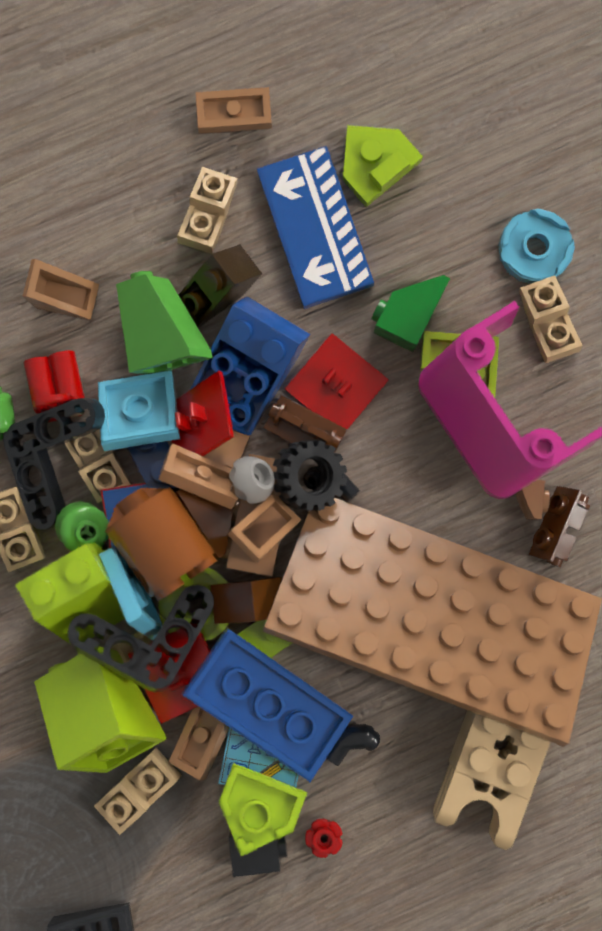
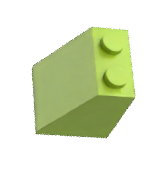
M86 543L15 585L34 620L69 644V625L75 617L81 614L96 615L112 625L126 619L99 555L108 550L106 544L100 548L98 544ZM88 625L85 629L77 628L80 642L84 643L88 638L92 639L95 637L93 625Z
M99 646L96 652L103 654L104 647ZM111 649L110 656L112 660L116 663H124L118 651ZM79 652L77 656L69 661L50 667L46 675L34 681L57 770L107 773L166 740L161 725L138 685Z

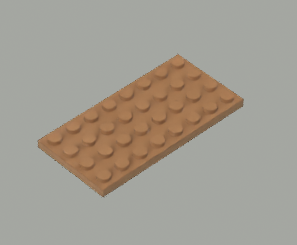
M335 497L333 499L336 503L332 506H324L325 509L308 512L263 632L564 747L569 744L602 598L351 503H346Z

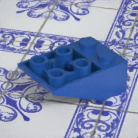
M246 296L233 304L211 347L213 358L204 361L191 389L217 371L223 372L232 428L239 433L250 436L294 366L311 334Z

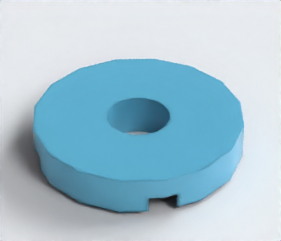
M543 209L530 210L513 217L502 231L498 245L500 260L506 271L518 281L529 284L552 276H556V278L560 276L571 262L575 249L574 239H572L569 232L570 228L566 221L554 212ZM531 238L542 240L546 247L545 253L542 255L532 254L527 248V241Z

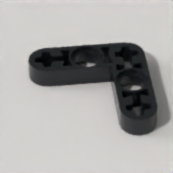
M79 398L15 423L4 433V447L27 518L31 525L37 529L54 528L57 516L66 507L48 450L96 432L102 427L105 420V412L101 403L96 399ZM85 410H89L90 416L85 421L73 423L70 417H77L82 415ZM51 418H55L60 424V434L55 439L49 435L47 425ZM25 434H35L37 438L24 442L23 446L20 445L19 441ZM32 466H36L41 472L42 478L38 486H34L29 480V470ZM46 492V495L37 498L36 493ZM49 507L51 514L44 517L42 510Z
M191 585L185 588L151 646L92 614H81L72 620L68 628L69 642L71 647L77 652L151 692H161L171 685L213 609L214 597L205 586ZM196 596H200L203 599L201 605L206 609L198 608L194 613L190 623L197 624L196 628L187 620L175 617L176 614H179L182 618L185 617L190 603L186 600L187 598L193 600ZM88 625H93V634L103 641L105 633L112 635L104 646L103 654L96 652L100 646V643L91 638H88L84 643L79 641L78 627L85 629ZM178 627L186 632L188 641L185 646L174 648L166 642L165 634L169 629ZM123 642L131 646L133 657L129 662L120 664L112 660L110 650L115 644ZM159 647L166 655L178 658V661L175 663L169 657L163 673L168 677L166 679L159 677L156 682H153L149 679L150 671L146 668L148 665L150 667L157 666L163 654L155 652L156 648Z

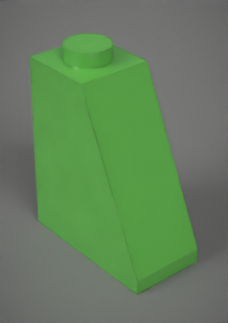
M139 271L130 275L131 279L116 284L129 373L150 374L169 371L213 358L210 347L169 279L153 276L151 271Z

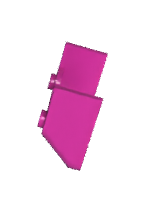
M515 301L463 332L422 370L418 382V388L422 397L484 491L496 499L511 497L590 448L602 437V426L569 447L564 444L556 432L547 428L535 429L521 437L477 373L486 367L495 355L496 347L493 337L511 327L519 309Z

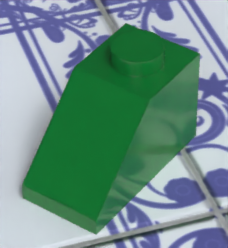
M441 275L393 291L388 302L381 299L371 320L377 322L373 333L414 352L450 278Z

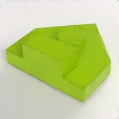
M347 125L343 181L367 207L422 162L423 156L399 129Z
M233 763L219 799V804L238 851L243 856L293 832L307 792Z

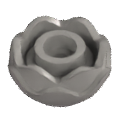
M245 456L237 459L233 463L234 467L229 474L236 496L242 500H247L251 504L267 500L274 488V474L271 467L257 457Z

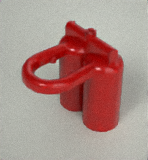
M60 351L49 355V357H34L23 362L32 405L36 414L74 399L85 398L75 351ZM55 418L49 420V422L58 421Z

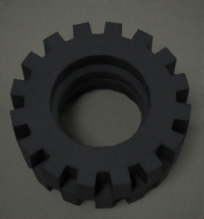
M306 440L291 443L288 445L289 448H284L279 452L281 458L275 459L273 466L277 467V471L273 472L274 479L277 481V484H274V490L281 493L279 498L283 502L289 503L288 506L307 511H319L325 509L324 506H332L336 503L333 499L334 497H341L343 491L339 488L341 485L346 486L347 479L342 478V473H346L347 469L346 465H340L339 462L343 460V457L339 453H334L336 448L332 445H325V442ZM307 459L314 460L320 470L319 483L311 492L304 491L298 481L299 468Z

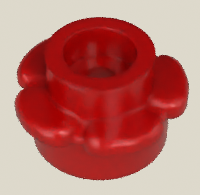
M325 818L317 819L312 822L310 830H307L305 833L306 846L311 848L312 854L319 858H327L329 854L335 855L343 845L341 839L342 829L334 821ZM322 835H326L328 837V840L326 842L321 841L320 838Z

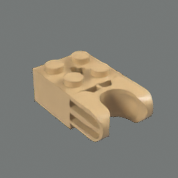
M467 710L434 804V822L443 826L454 825L465 805L476 800L487 801L493 809L489 827V834L496 847L503 850L511 848L519 831L550 742ZM508 736L507 740L509 742L507 746L499 750L495 746L496 740L503 741Z

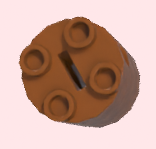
M171 487L140 488L131 493L116 505L105 530L150 597L154 595L158 601L185 584L181 579V576L185 573L189 579H192L217 562L213 556L215 551Z

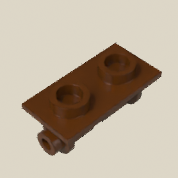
M280 395L277 403L273 404L268 414L269 418L263 427L291 443L306 440L325 442V445H332L336 448L334 453L347 431L342 426Z
M557 486L554 494L550 497L549 508L545 513L540 528L534 534L533 544L528 555L546 560L547 563L561 568L563 561H568L576 537L566 533L567 528L580 530L590 508V505L587 504L589 497L582 494L581 490Z

